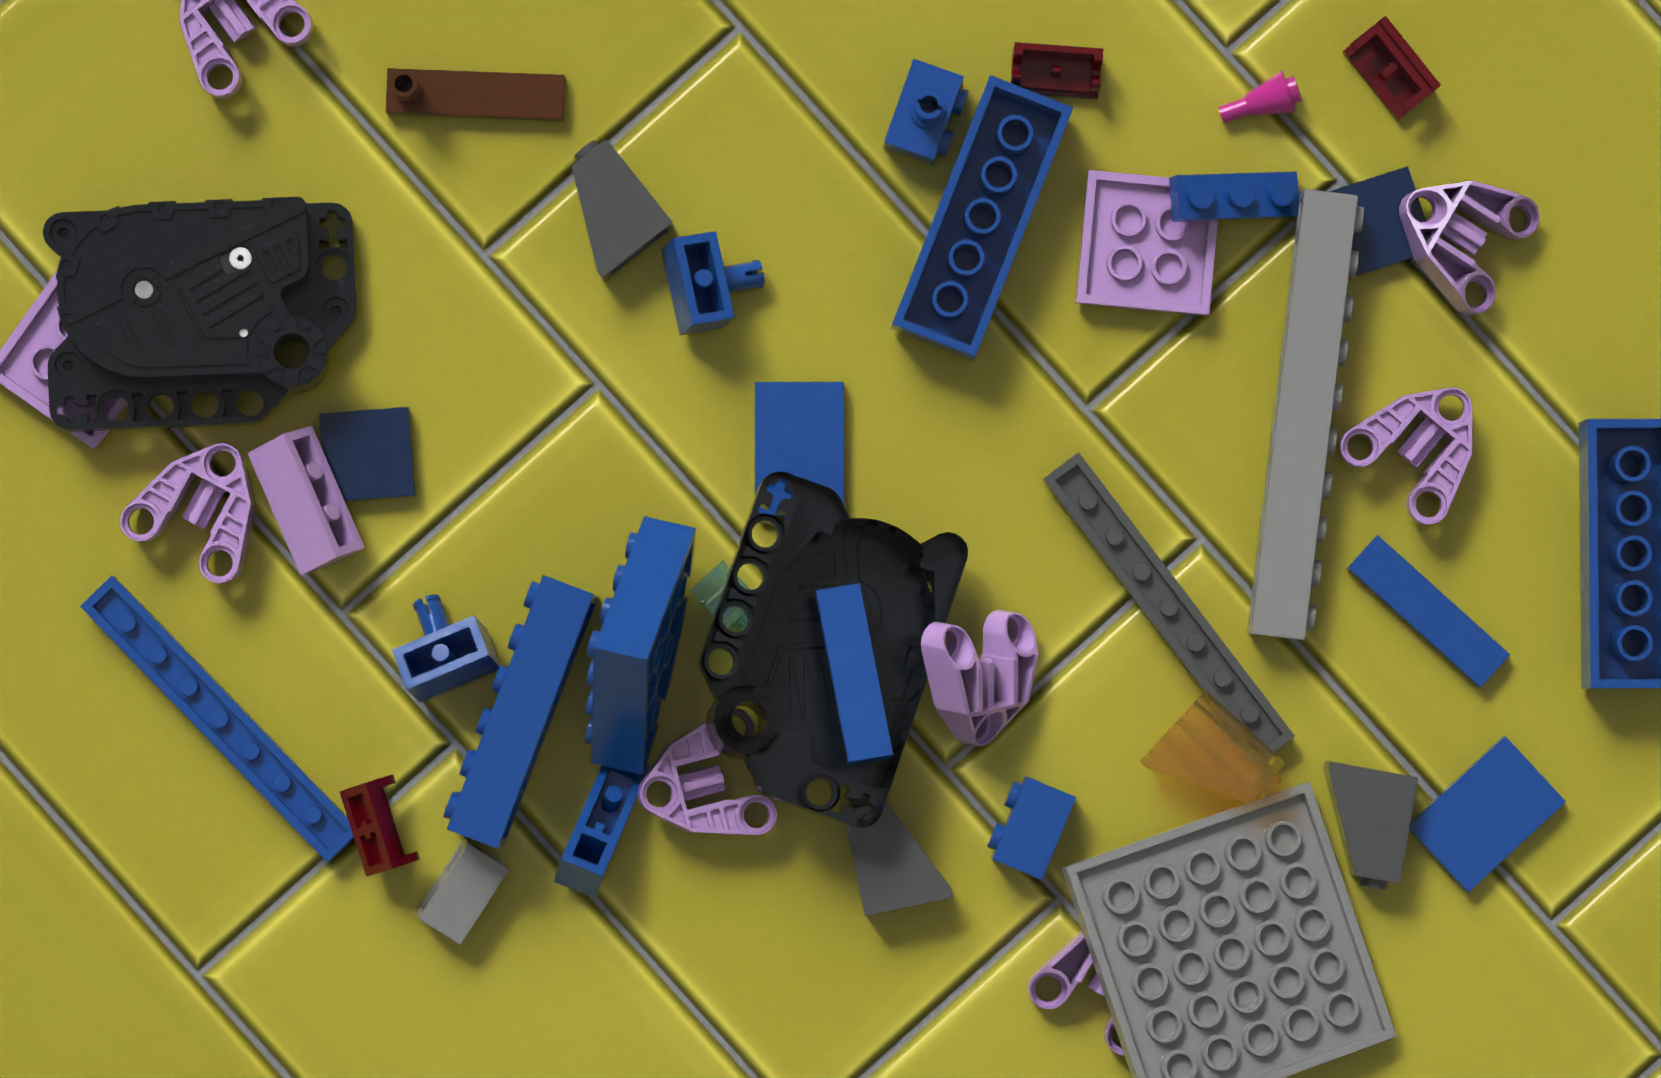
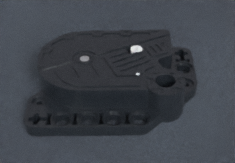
M301 197L262 198V200L254 201L220 199L205 200V202L176 203V201L148 202V204L131 205L121 208L117 206L106 211L56 213L47 219L43 227V236L46 244L61 258L56 274L59 304L57 310L68 337L49 357L48 391L51 419L57 427L64 431L84 432L208 427L260 423L267 418L289 393L298 394L310 391L322 381L328 370V351L351 328L356 319L353 222L349 211L338 203H305ZM328 213H336L338 220L346 222L345 226L338 227L337 238L338 244L347 242V249L329 247L320 250V243L329 245L328 229L320 227V222L327 221ZM331 256L343 258L348 267L346 274L338 280H331L325 277L321 270L325 259ZM294 341L305 345L310 353L309 358L302 366L294 369L285 368L276 360L277 352L284 344ZM253 391L260 394L263 398V408L257 415L246 416L238 409V399L245 392ZM203 393L214 395L219 403L217 412L208 418L199 417L193 411V401L198 395ZM157 395H166L173 401V412L166 419H155L148 412V403ZM115 396L125 399L129 407L126 417L116 422L108 420L103 414L104 403L109 398ZM97 397L95 402L97 423H89L91 418L89 413L75 415V422L67 423L66 417L58 414V409L66 407V400L74 399L78 407H91L88 398Z

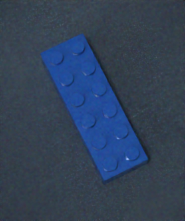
M989 76L891 329L974 361L1073 107L997 77Z
M1586 419L1579 422L1581 689L1661 688V419Z
M543 575L540 583L532 581L523 605L530 609L524 625L518 623L515 625L507 648L514 651L508 667L500 666L492 685L491 691L498 693L492 709L489 707L484 708L475 733L482 735L477 751L473 749L472 751L468 750L459 773V775L466 777L461 792H452L443 817L450 819L447 830L497 849L505 845L596 605L597 595Z

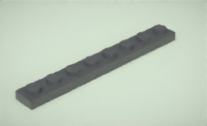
M1078 452L1043 479L1044 483L1258 763L1262 762L1295 737L1081 454Z

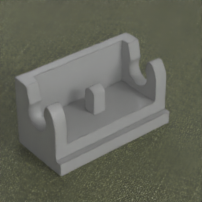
M464 837L416 910L418 918L461 945L508 873L509 868Z

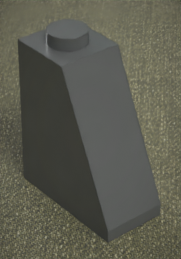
M605 139L599 145L593 140L580 149L574 156L577 162L571 167L596 268L601 278L607 281L673 229L674 225L609 141Z
M1325 761L1324 773L1350 874L1361 877V886L1386 890L1388 882L1399 884L1418 777Z
M866 796L856 801L849 800L850 806L856 810L855 818L859 820L862 815L872 813V807L866 805L868 798ZM887 802L879 820L873 825L863 828L846 825L865 916L953 897L951 887Z

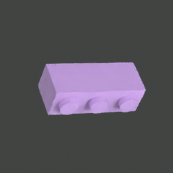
M312 426L284 433L248 453L256 476L262 485L273 515L278 522L300 575L328 567L365 548Z

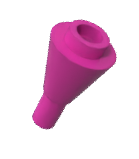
M1282 70L1247 93L1245 98L1219 106L1218 108L1223 123H1227L1250 114L1258 116L1297 112L1294 103L1302 101L1295 77L1286 78Z

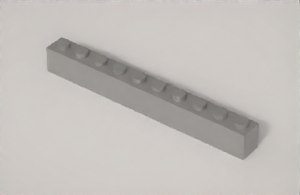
M1304 189L1300 192L1247 633L1305 640V632H1312L1314 628L1316 605L1309 604L1311 587H1318L1321 574V561L1314 560L1316 542H1324L1327 522L1325 516H1320L1322 498L1329 499L1332 483V473L1325 472L1327 454L1334 455L1337 441V428H1331L1330 424L1332 410L1340 409L1343 385L1336 383L1337 366H1345L1348 350V340L1341 339L1343 321L1350 322L1353 309V295H1346L1348 277L1355 278L1359 257V252L1352 250L1353 233H1361L1364 217V207L1357 206L1358 195Z

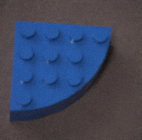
M644 516L638 533L631 532L625 550L626 565L619 564L613 580L614 596L613 598H605L600 615V624L603 625L600 632L593 630L587 649V657L593 658L587 675V686L593 687L589 694L586 706V715L592 716L588 724L585 742L592 745L591 763L641 775L644 773L659 726L656 722L660 711L661 699L666 700L678 652L688 599L684 597L687 577H690L692 573L696 528Z

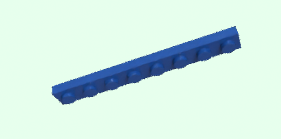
M112 575L80 606L327 863L354 839L347 815L116 576Z

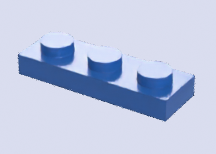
M1297 172L1176 175L1169 178L1172 222L1294 218L1298 214L1299 191Z

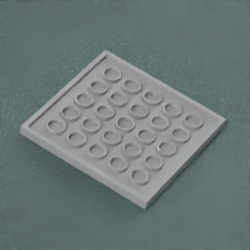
M1310 782L1287 788L1061 868L1132 1078H1285L1396 1037Z

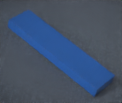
M1376 535L1346 568L1478 688H1481L1509 657L1510 654L1380 536Z
M860 583L816 590V603L847 764L850 766L892 759L893 751Z

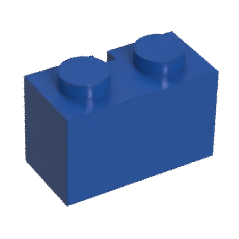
M1024 776L1022 784L1014 781L1004 803V806L1011 809L1005 825L996 823L987 844L988 848L994 850L991 859L1042 880L1076 797L1027 776Z

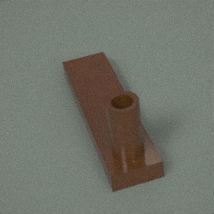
M387 68L386 113L387 115L564 121L565 75Z

